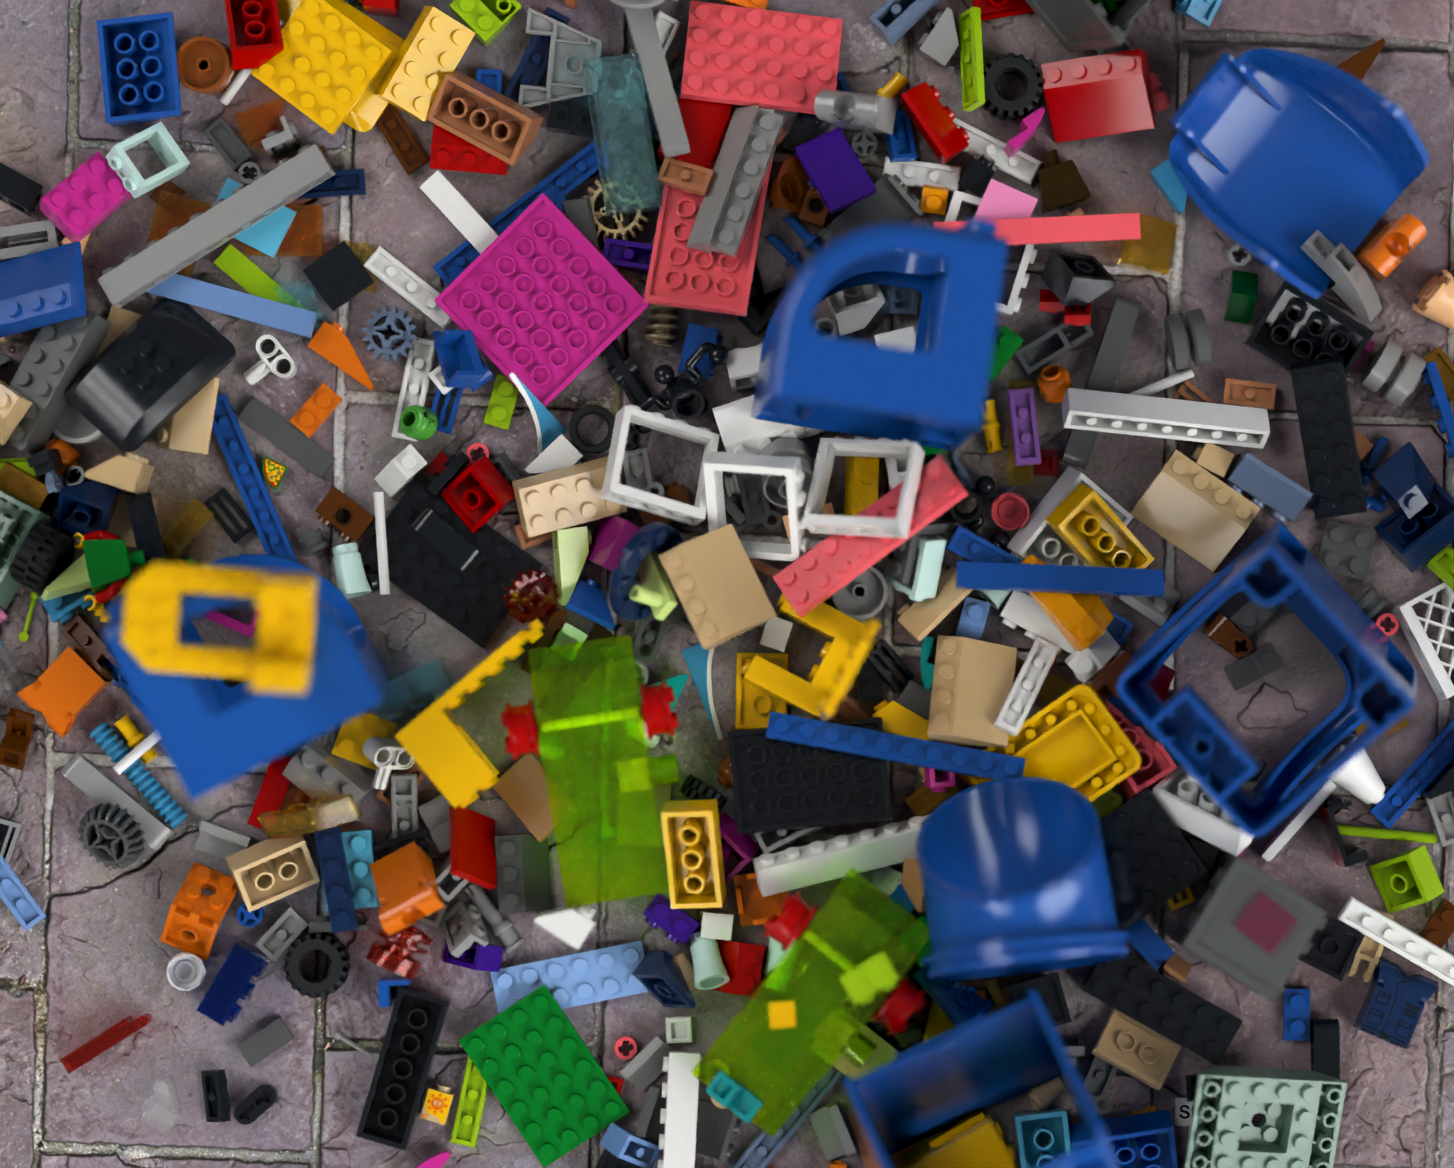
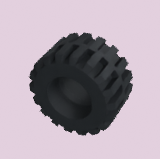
M1008 53V55L1000 54L997 58H992L984 67L985 104H983V108L985 111H990L991 116L1001 117L1000 120L1006 121V119H1011L1013 121L1019 117L1027 116L1037 105L1043 91V78L1040 77L1039 68L1033 65L1034 62L1031 59H1025V55L1019 54L1017 56L1014 53ZM1013 73L1023 80L1025 91L1020 99L1008 101L998 95L995 90V82L1000 75Z
M42 524L36 527L24 539L15 555L12 566L13 580L42 595L45 588L71 565L75 550L74 540L48 525Z
M326 932L310 933L297 939L288 948V952L284 957L285 965L283 970L286 971L287 976L285 978L287 982L291 983V988L294 991H299L300 995H307L310 998L326 997L337 991L347 980L351 966L349 964L350 955L346 952L344 943L341 944L336 936H330ZM321 950L330 957L332 970L326 978L314 980L304 972L302 961L309 951Z

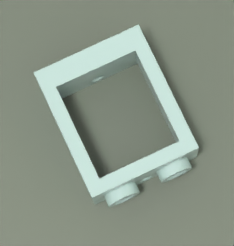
M162 122L114 145L106 155L109 166L116 171L123 181L125 189L132 194L134 199L181 175L190 164ZM147 140L167 169L144 180L125 151Z
M937 534L920 535L917 546L920 548L914 580L911 579L910 584H901L887 575L885 580L893 585L895 590L909 595L911 600L924 601L926 598H935L946 539Z

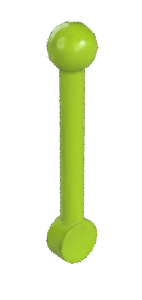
M34 591L30 593L32 599L23 632L18 637L22 642H26L30 638L28 630L36 600L40 596Z

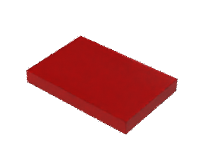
M460 805L457 808L450 806L451 874L487 889H493L496 887L495 820L470 809L462 808Z

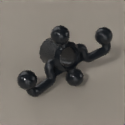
M711 342L701 344L686 361V370L675 377L671 366L667 364L658 366L654 377L658 383L662 385L667 384L666 388L659 395H650L636 406L640 407L643 411H647L653 405L664 411L672 409L677 417L686 420L705 413L708 409V400L702 395L698 387L702 379V373L696 365L707 353H709V360L713 364L722 365L728 359V350L722 345H714ZM690 393L685 398L679 399L682 395ZM634 424L641 434H648L653 430Z
M937 455L925 456L922 467L937 457ZM987 475L981 476L976 480L975 488L963 486L967 493L972 495L977 501L973 511L968 513L961 512L955 504L944 512V514L954 518L956 521L963 523L967 530L979 537L981 536L976 531L984 523V516L981 513L983 506L982 495H990L995 490V481ZM995 531L990 536V543L1003 550L1007 548L1010 542V537L1005 531Z

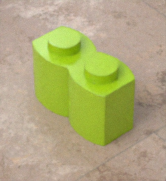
M883 949L842 973L838 978L853 1004L856 1005L860 1002L861 1006H864L875 999L873 994L882 989L885 993L898 985L896 980L900 979V976Z

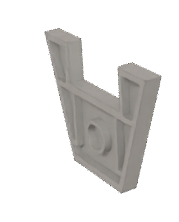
M528 7L526 34L551 37L546 87L520 84L518 103L526 108L550 104L551 102L596 94L602 41Z

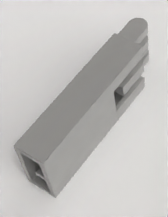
M50 220L0 227V238L7 237V245L9 247L2 249L0 242V262L60 246L58 228Z

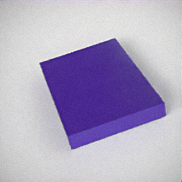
M840 127L794 149L795 155L831 214L876 193V187Z

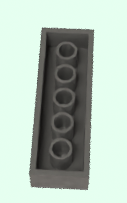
M87 310V315L40 328L9 385L30 400L32 405L7 440V443L29 455L43 451L69 403L65 397L66 389L91 363L112 323Z

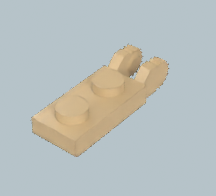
M1379 911L1387 917L1394 919L1393 915ZM1365 935L1348 968L1347 976L1354 977L1360 959L1369 961L1362 975V981L1368 983L1375 965H1378L1384 945Z

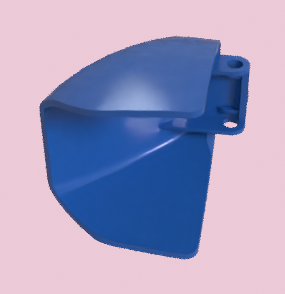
M1253 49L1242 53L1237 59L1224 52L1168 121L1177 131L1169 146L1170 163L1178 180L1199 209L1232 241L1253 258L1315 299H1319L1325 293L1332 279L1300 248L1305 241L1318 229L1335 247L1342 242L1353 253L1399 195L1424 171L1430 162L1428 152L1405 113L1393 102L1352 75L1328 63L1284 50Z

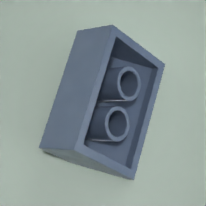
M1248 452L1239 457L1225 482L1230 484L1229 487L1241 495L1244 493L1251 498L1250 501L1261 509L1265 506L1273 511L1271 516L1282 523H1285L1286 520L1288 522L1294 521L1313 495L1310 491Z

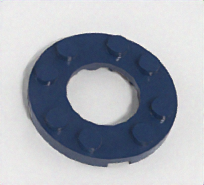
M662 522L650 523L641 528L622 550L621 553L624 555L619 561L618 568L614 567L609 587L610 605L617 615L629 621L646 619L652 613L649 605L630 599V590L634 586L635 575L640 564L649 553L658 550L662 554L683 543L679 532L674 527Z

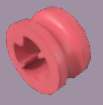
M474 443L467 449L466 455L469 457L471 464L476 462L472 459L474 456L471 453L479 448H483L484 451L482 453L488 459L490 458V451L484 444Z
M1390 613L1379 615L1374 622L1386 636L1395 634L1399 628L1397 617ZM1385 617H1388L1389 622L1393 623V628H1388L1389 632H1385L1384 627H1380V622L1385 621Z
M622 1036L616 1041L614 1050L619 1058L628 1060L635 1056L638 1045L634 1038ZM623 1041H629V1045L633 1044L634 1048L629 1051L628 1055H624V1051H619V1046L623 1045Z

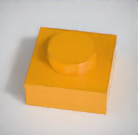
M923 184L920 210L925 213L945 215L949 188Z

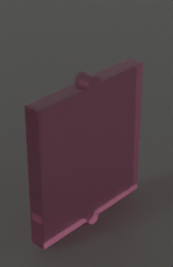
M1260 892L1252 904L1245 907L1246 911L1234 926L1271 955L1281 941L1287 939L1286 935L1298 920Z

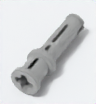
M473 883L464 890L493 928V936L498 937L506 947L505 952L507 955L526 941L512 927L513 922L509 919L506 920L502 914H499L498 908L480 885Z

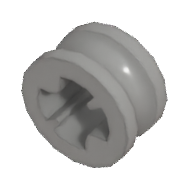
M245 162L239 168V178L245 185L255 181L251 178H244V175H247L244 172L247 168L250 170L255 168L257 170V173H254L256 176L262 173L261 168L254 162Z
M1235 244L1229 249L1227 259L1232 266L1240 268L1249 263L1251 255L1243 250L1242 254H1246V259H1241L1240 262L1235 261L1236 257L1232 256L1233 252L1242 249L1239 245Z
M732 473L731 477L723 475L727 496L730 498L732 494L740 495L736 473Z

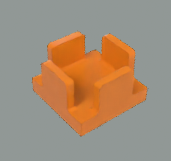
M755 872L734 876L740 926L765 924L773 913L776 915L782 910L780 904L788 895V891L762 897L757 885Z

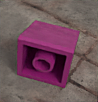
M615 515L602 518L592 535V543L589 545V553L586 559L613 572L614 567L618 568L619 561L624 555L621 553L622 550L641 528Z

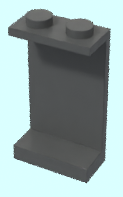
M884 173L873 183L877 189L875 194L848 206L817 235L827 244L836 237L863 226L883 222H907L914 215L920 217L923 214L919 208L921 203L912 193L908 195L903 190L905 184L896 174L892 177V175Z
M650 1084L634 1135L642 1138L647 1136L659 1140V1134H664V1124H660V1109L665 1108L666 1098H661V1086ZM698 1099L695 1152L717 1159L719 1163L723 1164L724 1158L729 1159L734 1144L730 1143L733 1133L738 1134L742 1119H738V1116L729 1108L721 1109L713 1103Z

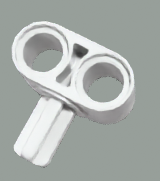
M263 335L256 342V350L261 360L248 369L243 376L250 385L257 383L269 372H272L279 378L290 379L297 372V364L275 337ZM268 340L273 341L275 344L274 351L270 354H265L262 350L264 342ZM283 360H287L291 364L290 371L286 374H281L278 371V365Z
M371 737L362 746L363 755L378 766L372 785L379 790L387 788L392 770H405L415 763V760L395 738Z

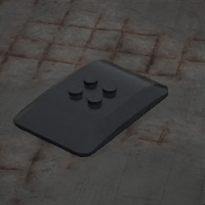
M164 298L107 346L68 386L65 397L73 408L123 452H133L234 359L236 354L235 347L188 304Z

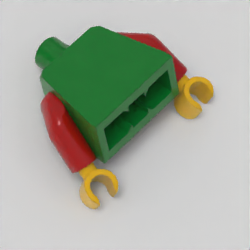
M104 530L89 532L85 535L81 533L74 534V538L81 539L80 544L74 545V547L84 550L92 593H96L95 595L84 597V601L93 600V606L88 608L89 611L99 610L103 603L114 598L128 585V582L132 579L130 567L145 564L142 549L127 552L125 540Z

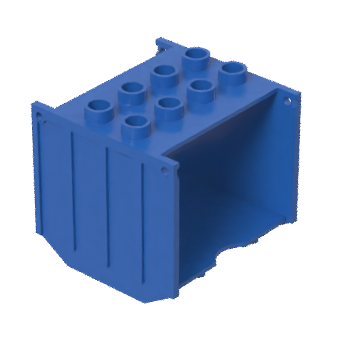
M1030 988L1026 990L1029 996L1027 999L986 1018L983 1017L981 1012H978L977 1018L902 1053H899L898 1050L894 1051L896 1060L851 1080L847 1073L844 1075L845 1079L842 1080L882 1168H895L889 1155L953 1126L967 1113L984 1106L999 1105L1058 1076H1061L1092 1141L1034 1168H1119L1105 1128L1037 991H1032Z

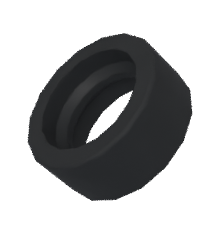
M587 405L578 409L572 415L569 423V435L573 444L579 450L588 454H599L608 450L615 423L614 416L606 408L599 405ZM590 414L601 416L608 425L606 438L598 444L585 443L578 434L580 421Z

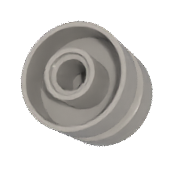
M1388 338L1368 366L1360 385L1376 393L1384 383L1388 384L1383 399L1399 407L1417 387L1427 361L1411 352L1401 363L1399 359L1403 352V346Z
M782 438L772 441L762 449L760 455L800 458L802 472H804L802 491L806 492L807 502L814 471L810 448L801 440L794 438ZM761 474L763 491L767 500L776 506L788 508L786 476Z

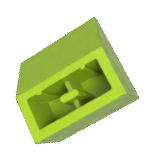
M454 0L449 5L450 12L465 27L475 32L474 36L487 47L505 30L522 6L516 0Z

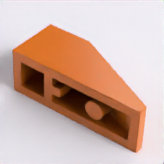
M324 321L307 346L373 392L375 386L349 338L343 334L346 329L335 321H332L331 324Z

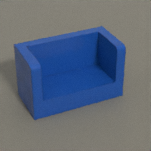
M445 330L434 341L446 387L473 388L485 376L472 330Z

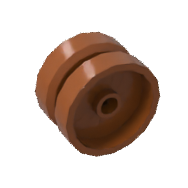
M198 36L187 40L180 46L177 52L179 80L186 88L205 95H215L224 92L237 75V70H232L230 48L219 40ZM208 63L207 69L204 70L203 66L207 65Z

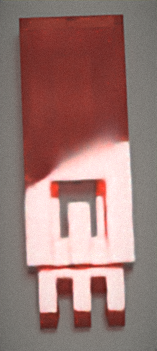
M145 1013L133 1020L131 1015L60 1059L68 1073L73 1072L152 1021V1016L149 1013Z

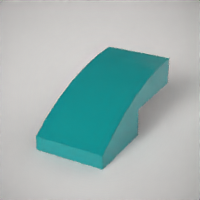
M928 635L923 638L920 663L924 687L927 690H932L935 664L930 663L937 638Z
M722 1070L719 1071L705 1090L723 1107H728L745 1123H750L765 1104L752 1091Z

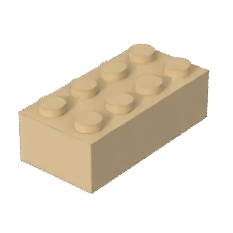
M608 456L512 481L521 527L528 537H533L627 512L625 505L601 498Z

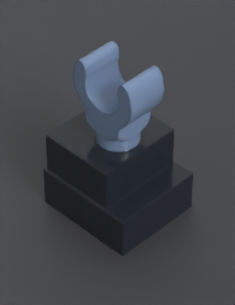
M45 449L26 458L30 468H34L37 477H46L45 486L49 494L52 492L58 493L61 488H64L63 482L55 474V472L64 468L58 449Z

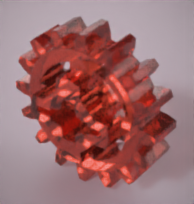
M528 568L527 574L519 571V578L517 580L513 577L510 579L513 585L505 587L509 591V595L503 596V599L508 602L504 607L510 612L509 615L512 618L517 619L522 624H525L526 621L530 624L535 619H540L543 622L544 614L551 615L549 608L557 606L553 602L554 598L559 597V594L553 591L557 588V584L552 582V577L539 569L535 572ZM538 582H540L543 585L544 589H541V586L538 585ZM518 604L521 605L524 611H521L519 609Z

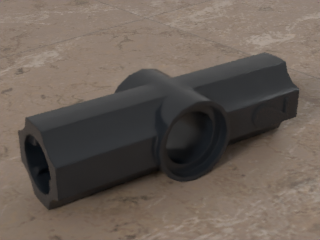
M615 339L600 355L608 366L607 370L617 385L622 387L632 405H638L645 398L653 394L639 375L640 371L629 354L624 352L618 340Z

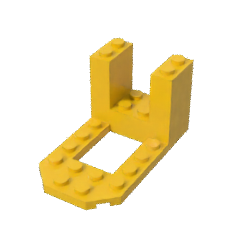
M155 562L125 588L122 642L147 671L251 678L250 690L306 694L312 679L319 574ZM181 592L256 597V607L260 608L257 650L179 645L178 628Z
M782 593L776 605L780 606L778 613L824 636L832 642L827 641L819 654L823 658L819 665L814 664L807 676L810 683L758 655H755L753 659L747 658L740 671L744 674L742 680L817 720L827 721L833 716L840 699L846 693L881 622L871 618L868 622L864 621L861 623L823 602L800 618Z
M535 619L528 625L531 629L530 631L525 629L518 632L395 735L396 739L454 808H457L459 805L465 808L467 805L472 804L480 797L477 793L480 789L484 792L499 781L497 775L501 772L450 710L459 708L467 701L464 697L465 695L472 692L477 693L486 685L484 680L488 676L491 677L493 675L496 677L506 668L504 663L507 660L515 661L526 652L523 648L529 642L534 644L544 635L542 630L545 628V625L540 619Z
M981 1110L974 1112L953 1126L900 1154L906 1168H1016L1013 1161L1017 1159L1010 1146H1006L1002 1139L1004 1135L998 1124L993 1122L988 1113L984 1115Z

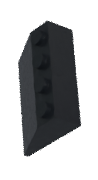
M1285 280L1249 332L1243 344L1289 373L1293 363L1343 356L1347 376L1374 332L1323 299H1315Z

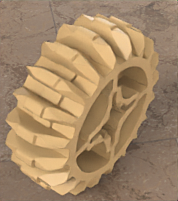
M618 174L614 175V182L611 183L609 177L604 176L606 184L603 186L599 180H596L595 184L598 189L595 190L589 187L588 192L593 195L592 198L590 197L595 227L597 228V238L601 233H604L603 242L609 236H613V239H618V236H622V240L628 241L626 234L630 233L635 239L637 237L634 231L635 228L641 232L644 231V227L639 222H649V218L642 215L643 213L651 212L650 207L642 206L649 202L648 197L640 198L645 193V189L640 188L635 191L638 182L634 181L629 186L628 176H625L623 183H620ZM614 189L628 192L633 196L634 200H619ZM607 192L608 204L595 211L597 200L603 193ZM612 197L618 207L623 206V210H620L621 214H619L620 221H618L617 215L614 212H609V208H612L613 204ZM637 207L635 219L630 225L625 227L624 214ZM602 217L603 219L612 218L615 220L618 229H609L603 226L597 219Z

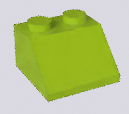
M1425 845L1403 851L1369 866L1388 913L1429 902L1444 893Z

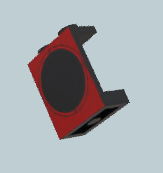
M1339 796L1325 799V804L1319 806V810L1337 865L1348 867L1370 860L1366 849L1355 848L1345 852L1333 811L1352 806L1351 800L1343 799V797Z

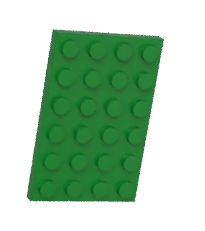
M545 983L459 1039L460 1044L544 1168L608 1127L611 1122L614 1123L630 1112V1109Z

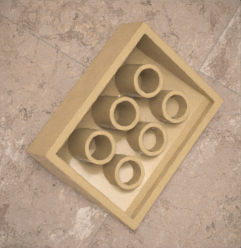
M1174 450L1130 514L1211 572H1214L1261 508L1181 452Z
M732 523L658 555L702 647L707 651L777 616Z
M938 635L927 732L930 741L944 744L1008 748L1009 734L993 726L1015 682L1017 648L967 637Z

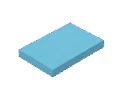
M227 178L217 200L221 198L225 200L232 196V192L242 184ZM283 206L234 238L274 258L297 212Z

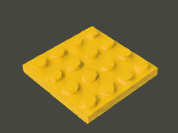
M302 0L281 30L284 50L259 68H254L250 74L330 134L334 135L393 51L327 1Z

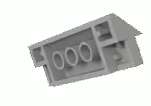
M759 105L735 108L713 169L715 175L707 196L703 197L687 242V247L710 254L712 251L736 257L774 155L776 141L784 121V116L761 110Z

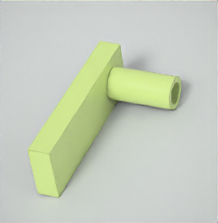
M655 550L649 553L640 564L637 573L643 587L634 585L630 590V599L649 605L654 618L663 621L678 603L658 556L659 554Z

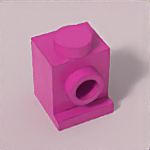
M924 768L925 786L932 788V792L948 791V787L955 786V773L941 771L940 776L935 777V769Z

